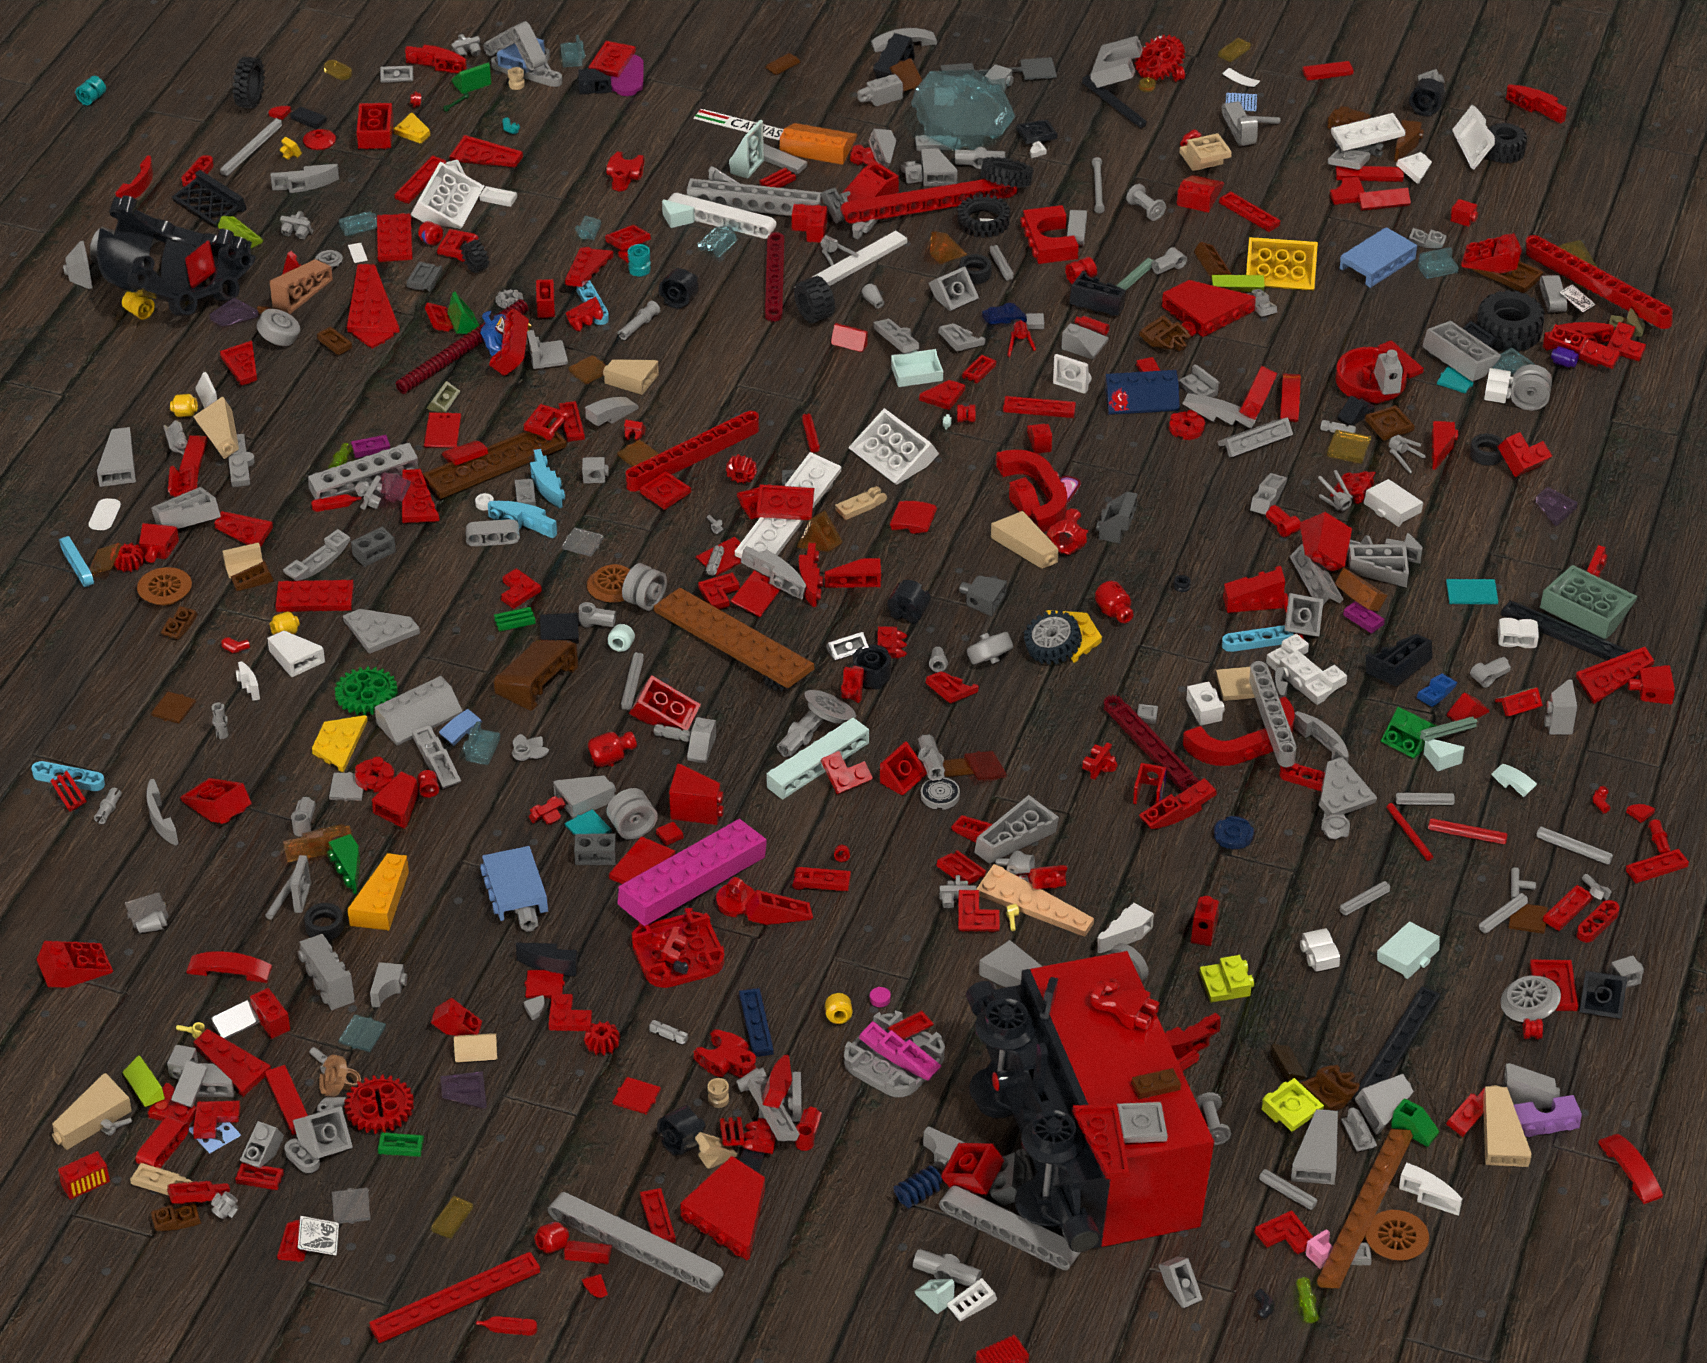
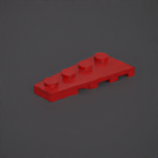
M464 135L449 156L450 161L458 160L460 163L516 167L523 157V152Z
M590 247L580 248L565 278V285L583 287L592 278V274L599 271L600 266H605L607 260L614 257V251L592 249Z
M421 469L402 470L403 523L439 521V514L435 509V504L431 499V494L427 489Z
M1642 647L1576 672V678L1592 703L1595 704L1626 684L1628 679L1638 676L1641 668L1653 666L1654 659L1646 647Z
M209 1029L205 1030L193 1041L196 1050L209 1063L215 1064L232 1080L233 1086L238 1089L242 1097L265 1077V1071L271 1069L269 1064Z
M1117 1104L1073 1106L1072 1112L1106 1179L1129 1178L1130 1172Z

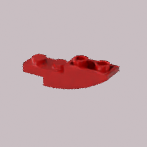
M425 44L423 48L407 46L405 49L406 63L434 66L436 71L452 73L467 70L466 59L450 50Z
M1510 84L1507 86L1506 100L1529 112L1536 110L1560 124L1565 121L1567 107L1559 104L1557 97L1525 86Z
M1575 322L1560 325L1588 336V340L1596 343L1610 341L1614 332V326L1605 323ZM1551 331L1544 334L1543 347L1545 350L1558 348V346L1548 340Z
M1555 324L1548 337V340L1556 346L1575 351V353L1579 354L1578 359L1594 366L1600 364L1613 369L1620 357V351L1588 340V336Z
M808 543L807 555H799V575L806 584L804 596L812 607H816L817 600H821V589L819 587H823V576H820V568H818V563H815L819 562V551H816V543Z
M1204 778L1176 797L1170 794L1139 814V816L1150 829L1166 827L1201 811V805L1216 796L1217 792Z
M1214 1013L1209 1017L1203 1018L1197 1024L1189 1026L1185 1031L1180 1027H1176L1165 1032L1176 1058L1182 1057L1191 1050L1198 1052L1208 1047L1210 1037L1220 1032L1221 1017Z

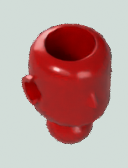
M1106 581L1097 588L1095 601L1101 608L1102 613L1109 617H1116L1120 623H1128L1132 620L1134 614L1130 608V596L1118 582Z
M607 732L593 737L588 742L590 755L597 767L614 766V763L624 759V750H633L637 747L633 732H626L621 737H618L615 732Z

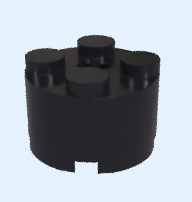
M1422 78L1416 83L1409 97V104L1413 107L1415 113L1421 116H1431L1439 111L1445 99L1443 83L1431 78Z
M675 268L660 282L659 294L661 297L663 296L664 302L668 306L676 309L682 308L697 295L699 290L698 278L694 273H690L685 269Z
M903 580L896 585L887 601L888 608L891 611L890 615L894 619L903 618L912 624H916L931 601L929 592L921 589L922 585L918 582Z
M872 644L864 649L862 646L854 652L853 666L864 669L863 686L871 687L875 690L882 688V685L887 683L891 677V656L888 654V650L882 646Z
M688 1105L679 1107L658 1119V1134L662 1133L664 1139L661 1141L672 1155H682L700 1146L695 1137L700 1132L704 1133L703 1130L706 1128L703 1119L698 1118Z

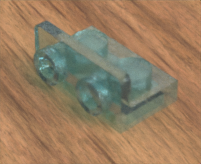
M576 35L575 43L567 42L560 44L563 67L582 66V59H585L583 40H580L579 35Z
M371 211L339 219V225L345 236L377 228L376 214L371 213Z
M731 226L715 227L697 245L700 250H713L715 256L720 257L737 241V238Z
M1451 247L1424 252L1419 255L1418 268L1426 279L1458 272V266L1452 259Z
M476 721L474 728L470 729L468 741H465L463 745L466 761L489 765L499 743L500 733L481 730V722Z

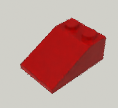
M1191 175L1184 179L1178 188L1177 206L1209 213L1224 186V182Z
M651 675L642 687L629 714L646 724L654 726L659 724L683 731L689 729L701 704Z
M213 778L205 780L180 797L182 802L206 819L220 824L229 822L232 816L244 812L246 807L252 804L243 783Z

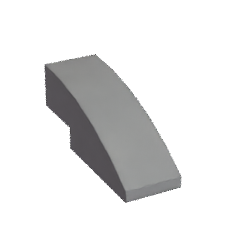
M611 397L585 407L586 419L596 426L606 421L613 424L638 409V405L627 397Z
M1270 473L1259 485L1258 492L1253 496L1250 511L1266 515L1269 508L1278 501L1288 478Z

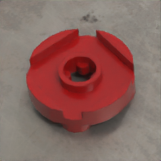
M1194 410L1174 413L1170 417L1169 430L1177 438L1179 435L1183 436L1184 440H1193L1202 435V432L1205 430V420Z
M374 757L373 759L363 761L355 767V782L365 791L368 788L374 789V792H380L394 779L393 767L381 757Z

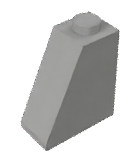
M938 148L921 149L924 186L957 184V169Z
M605 776L564 779L553 782L554 796H557L558 799H563L566 804L564 808L573 819L577 815H582L592 809L596 810L609 804L616 792L613 782H609Z
M1506 1063L1502 1087H1507L1513 1105L1533 1102L1535 1108L1551 1109L1553 1098L1560 1097V1089L1556 1088L1555 1079Z
M1401 1074L1363 1088L1356 1096L1355 1101L1377 1135L1392 1119L1393 1111L1404 1098L1408 1099L1414 1091L1405 1076Z

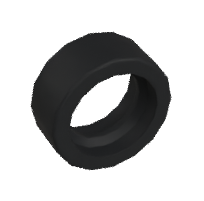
M970 254L960 260L959 269L966 267L973 284H981L990 279L992 265L987 257L979 254ZM978 267V268H982L983 270H980V271H972V270H969L968 268Z
M1488 433L1475 436L1471 441L1470 448L1472 460L1481 465L1488 466L1500 463L1503 460V456L1497 446L1503 442V439ZM1490 447L1495 449L1496 451L1485 452L1480 450L1479 448Z
M332 903L316 904L310 907L304 916L306 932L310 937L323 934L328 941L338 937L343 932L344 920L342 910ZM323 917H330L336 920L333 924L324 927L312 924L315 920Z

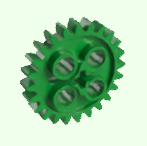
M369 666L366 667V670H363L361 667H359V671L351 669L352 674L346 672L345 677H340V682H336L337 687H335V697L338 705H342L343 710L348 709V713L355 711L356 715L360 712H363V715H366L367 712L374 715L376 706L395 698L396 694H398L397 682L394 680V676H390V672L384 673V669L377 671V667L370 670Z

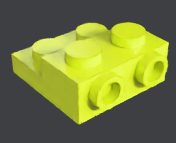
M1240 955L1220 958V964L1200 967L1199 973L1210 1003L1251 995V987H1254V980L1252 975H1247V961L1242 960Z
M1293 1078L1288 1083H1282L1275 1092L1265 1095L1262 1100L1261 1109L1276 1123L1281 1121L1293 1132L1313 1118L1316 1109L1323 1110L1324 1105Z

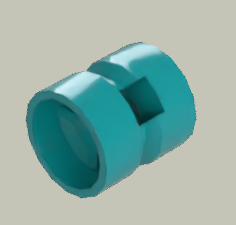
M91 76L76 88L75 93L81 103L90 105L106 92V86L102 79L97 76Z
M643 244L631 246L628 249L629 272L636 277L646 276L651 271L650 249Z

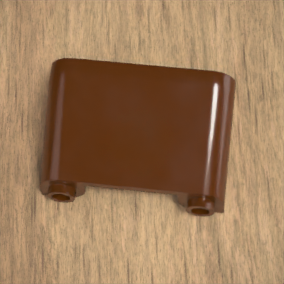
M536 640L505 670L495 677V693L532 711L537 707L535 702L537 694H543L542 686L560 669L573 673L578 668L577 645L569 640Z

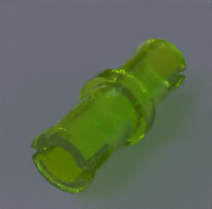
M348 443L341 445L339 451L334 454L333 460L328 466L329 469L347 462L348 455L352 452L351 445L348 449H346L349 445Z
M1300 1278L1296 1281L1300 1296L1298 1302L1302 1306L1304 1320L1307 1323H1313L1319 1319L1315 1306L1316 1297L1312 1293L1309 1278Z

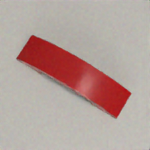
M148 155L140 164L141 172L130 185L123 183L115 192L116 197L122 198L126 195L136 199L148 188L153 178L151 156Z
M1283 373L1280 419L1288 417L1289 422H1298L1300 374Z
M216 951L193 955L186 972L187 974L207 976L209 971L246 975L247 981L267 983L272 965L248 955Z
M1614 1134L1598 1141L1608 1157H1614L1633 1182L1632 1189L1643 1204L1663 1198V1193L1652 1170L1638 1150L1626 1138L1619 1134Z

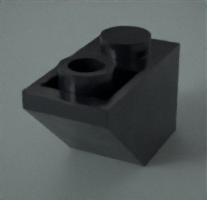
M578 69L579 94L612 93L611 77L596 69Z

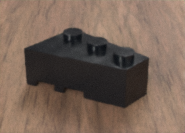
M894 33L889 38L885 50L881 52L880 59L873 68L876 79L893 75L890 67L898 64L899 61L903 62L910 58L912 60L916 58L912 37Z
M1082 271L1071 285L1069 304L1080 308H1089L1096 312H1105L1112 316H1119L1124 309L1126 290L1109 282L1104 284L1100 282V278L1095 276L1093 279L1087 276V272Z
M1415 634L1397 641L1393 647L1387 648L1385 646L1381 648V652L1373 655L1368 653L1365 655L1366 673L1389 684L1398 686L1432 659V640Z

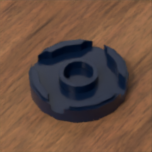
M1229 816L1225 820H1219L1215 825L1214 838L1217 843L1225 848H1245L1253 840V827L1249 825L1246 819L1241 817Z

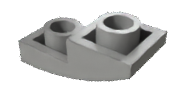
M1413 228L1408 240L1420 247L1442 248L1446 235L1432 229L1427 234L1422 230Z
M1260 289L1247 293L1256 297L1255 311L1260 316L1277 313V306L1269 301L1267 293Z

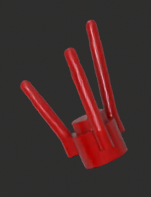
M1022 320L1016 322L1013 327L1014 331L1011 332L1008 357L1011 356L1015 337L1019 339L1027 337L1032 349L1036 350L1027 324Z

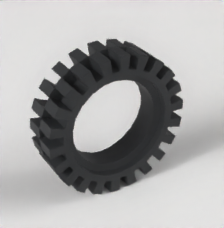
M244 56L237 63L238 69L235 68L236 75L233 77L235 79V82H233V93L235 94L233 98L237 106L255 109L257 104L260 103L259 99H262L261 93L264 92L262 89L265 86V83H263V80H265V76H263L265 73V69H263L264 64H262L260 58Z
M986 157L982 162L980 176L990 180V182H997L996 184L1028 187L1031 185L1034 169L1024 162L1020 163L1021 161L1009 160L1005 157Z
M979 194V198H977L976 195H973L972 199L968 197L966 201L963 200L959 204L958 225L963 232L968 231L970 236L973 233L974 237H978L980 234L981 238H985V235H988L990 238L992 234L998 236L999 232L1001 234L1004 233V230H1007L1010 225V207L1006 201L1003 202L1002 198L997 200V196L990 198L989 194L986 197H983V194ZM978 211H989L997 214L999 217L990 221H979L971 218L969 215Z

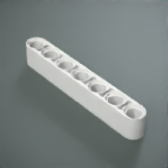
M673 193L668 201L694 207L695 221L766 239L777 225L773 218L679 193Z

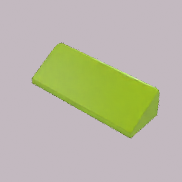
M221 216L218 224L219 229L230 230L234 233V236L251 241V248L263 243L262 238L235 217Z
M1212 275V286L1237 292H1252L1256 289L1264 292V275Z
M141 1056L136 1057L122 1072L124 1077L145 1107L164 1100L161 1085Z

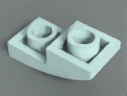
M1506 764L1500 765L1491 774L1505 788L1510 784L1523 797L1537 785L1530 777Z

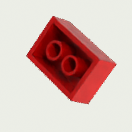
M392 103L359 104L356 132L358 149L391 148L394 121Z

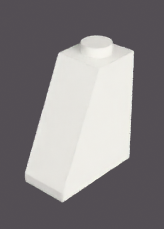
M282 631L267 638L269 652L291 677L325 662L322 646L294 634Z

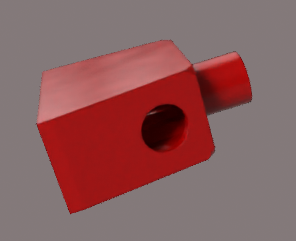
M143 523L139 545L145 560L153 563L156 558L167 559L179 542L177 527Z
M1670 665L1641 668L1638 679H1628V690H1639L1642 701L1672 704L1675 688Z
M1203 896L1198 899L1193 918L1191 943L1211 947L1218 922V900L1210 896ZM1202 922H1205L1208 928L1201 929Z

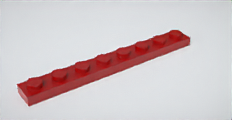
M528 1252L370 1321V1329L378 1342L381 1343L540 1273V1266L531 1252Z

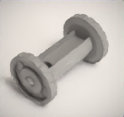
M1142 184L1132 186L1126 196L1127 202L1131 205L1138 203L1147 210V217L1150 220L1155 221L1159 219L1166 210L1165 202L1162 200H1152L1145 194L1146 190Z
M1213 1092L1199 1095L1195 1100L1201 1113L1205 1114L1214 1145H1221L1227 1142L1231 1136L1230 1128L1227 1125L1220 1124L1216 1112L1222 1105L1221 1097Z

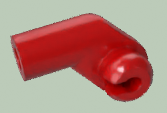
M1600 786L1595 791L1592 800L1599 810L1605 814L1611 808L1605 801L1609 790L1605 786Z

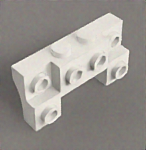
M1294 634L1283 640L1280 648L1267 654L1266 663L1275 671L1276 667L1284 668L1283 678L1318 705L1324 702L1332 692L1346 684L1347 675L1335 665L1324 671L1318 668L1304 656L1308 652L1309 644L1298 634Z

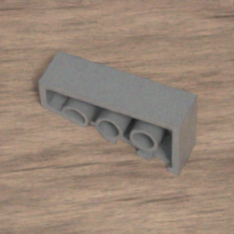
M1028 795L977 837L974 853L990 864L996 861L997 858H1003L1014 851L1055 833L1059 817Z
M320 934L300 941V951H298L300 961L306 963V971L309 976H313L314 986L317 990L320 989L324 1004L328 1003L330 1009L334 1010L355 1002L351 973L349 970L345 971L344 963L339 962L336 952H333L331 945L324 935Z

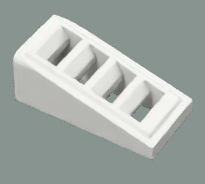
M981 1278L947 1303V1306L958 1320L962 1321L991 1305L997 1298L994 1291ZM983 1292L984 1296L981 1297L979 1293ZM975 1296L978 1300L974 1302L972 1297ZM967 1300L971 1306L967 1307L964 1302ZM960 1304L964 1311L960 1312L956 1306Z

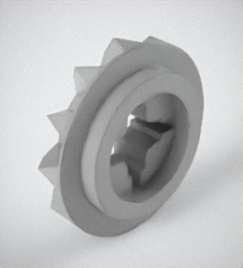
M326 250L317 254L315 259L331 266L332 270L333 267L338 268L342 264L343 257L338 251Z
M504 289L503 292H498L496 304L501 308H507L514 302H517V300H523L522 293L518 292V290Z

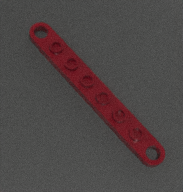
M778 232L771 233L767 237L765 317L770 322H778L783 317L784 235Z
M1109 695L1104 699L1105 711L1157 766L1167 767L1166 775L1182 792L1190 788L1186 785H1194L1200 781L1120 696ZM1110 703H1116L1118 705H1114V707H1112V705L1110 706Z

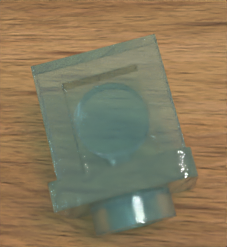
M585 216L581 225H576L575 230L580 238L594 240L601 221Z

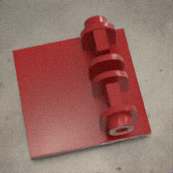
M1376 472L1345 473L1341 477L1356 504L1363 502L1366 490L1374 485L1373 477ZM1338 482L1334 490L1337 493H1344L1343 489L1341 488Z

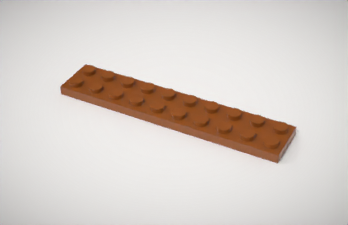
M678 588L653 606L654 612L786 688L791 687L815 669L814 663L682 588Z

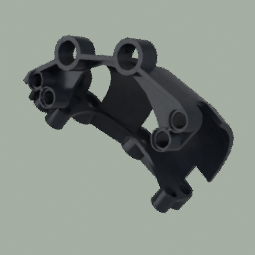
M124 195L122 198H113L109 213L110 216L118 220L115 233L112 234L100 228L97 241L98 266L101 274L108 282L125 291L168 302L170 311L176 316L193 314L197 309V299L211 294L218 301L233 300L238 296L240 288L237 280L254 264L256 256L251 254V241L234 236V233L227 229H219L218 235L211 233L202 234L177 227L168 221L155 219L136 210L138 201L131 196ZM153 239L166 243L161 263V277L153 270L155 263L153 258L149 256ZM209 240L216 269L213 273L214 278L206 287L200 283L195 288H192L185 258ZM223 284H226L228 286L227 295L223 293ZM180 302H186L184 310L181 308Z

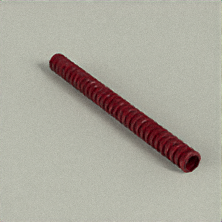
M519 299L496 315L503 314L506 317L512 309H516L524 315L529 309L527 303ZM485 322L397 380V389L402 394H406L439 372V370H442L451 362H454L478 346V344H481L484 341L481 329Z

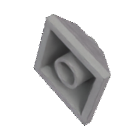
M80 241L65 257L64 273L69 276L70 282L91 289L92 283L84 241Z
M1070 323L1062 333V349L1094 359L1108 342L1109 338Z
M1289 593L1285 631L1319 637L1324 599Z

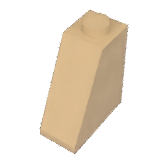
M612 360L603 370L605 384L643 395L659 375L658 361Z

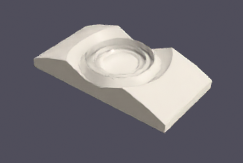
M1471 105L1452 130L1470 167L1475 169L1494 146L1495 138L1485 124L1486 119L1473 105Z

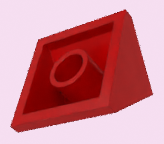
M907 741L903 742L880 763V783L901 795L909 791L927 774L925 767Z

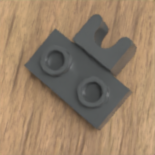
M836 188L822 192L820 195L835 224L845 221L840 208L843 203L848 202L847 196L850 195V192L847 191L839 195Z

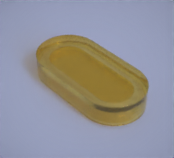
M329 60L324 63V71L340 80L351 78L352 71L350 67L336 60Z

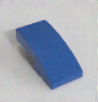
M1440 674L1431 679L1428 687L1418 692L1417 699L1433 707L1455 688L1457 682L1444 674Z

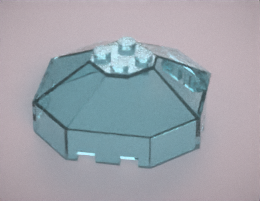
M973 69L930 71L916 88L911 102L913 108L916 107L917 109L916 115L920 124L925 126V135L953 150H961L962 146H969L970 150L982 147L985 136H990L992 139L998 138L1016 117L1001 84Z

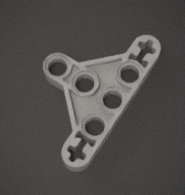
M544 47L546 64L530 70L527 74L524 73L523 78L548 86L558 87L562 85V74L550 69L547 63L550 58L549 49ZM497 56L491 59L492 69L508 74L509 69L498 66Z

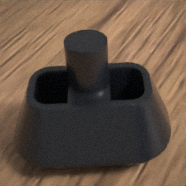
M675 961L673 969L681 974H687L688 964Z

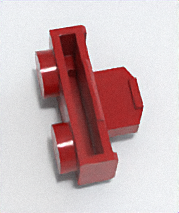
M554 796L546 802L547 804L543 806L538 804L531 808V814L529 815L531 822L534 824L541 819H544L546 824L551 825L558 822L561 817L558 811L562 810L566 805L563 799H558L557 796Z

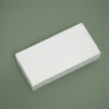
M487 186L480 195V201L509 207L513 205L517 198L516 192Z

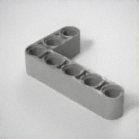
M526 21L509 28L483 44L484 51L489 56L512 44H516L526 66L530 70L546 64V57L531 26Z

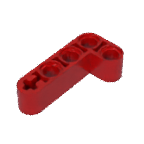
M516 309L510 310L507 314L502 349L489 362V366L503 376L520 365L525 356L529 319Z

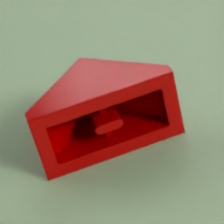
M1464 692L1448 711L1447 717L1453 722L1469 717L1477 719L1489 713V709L1477 698Z

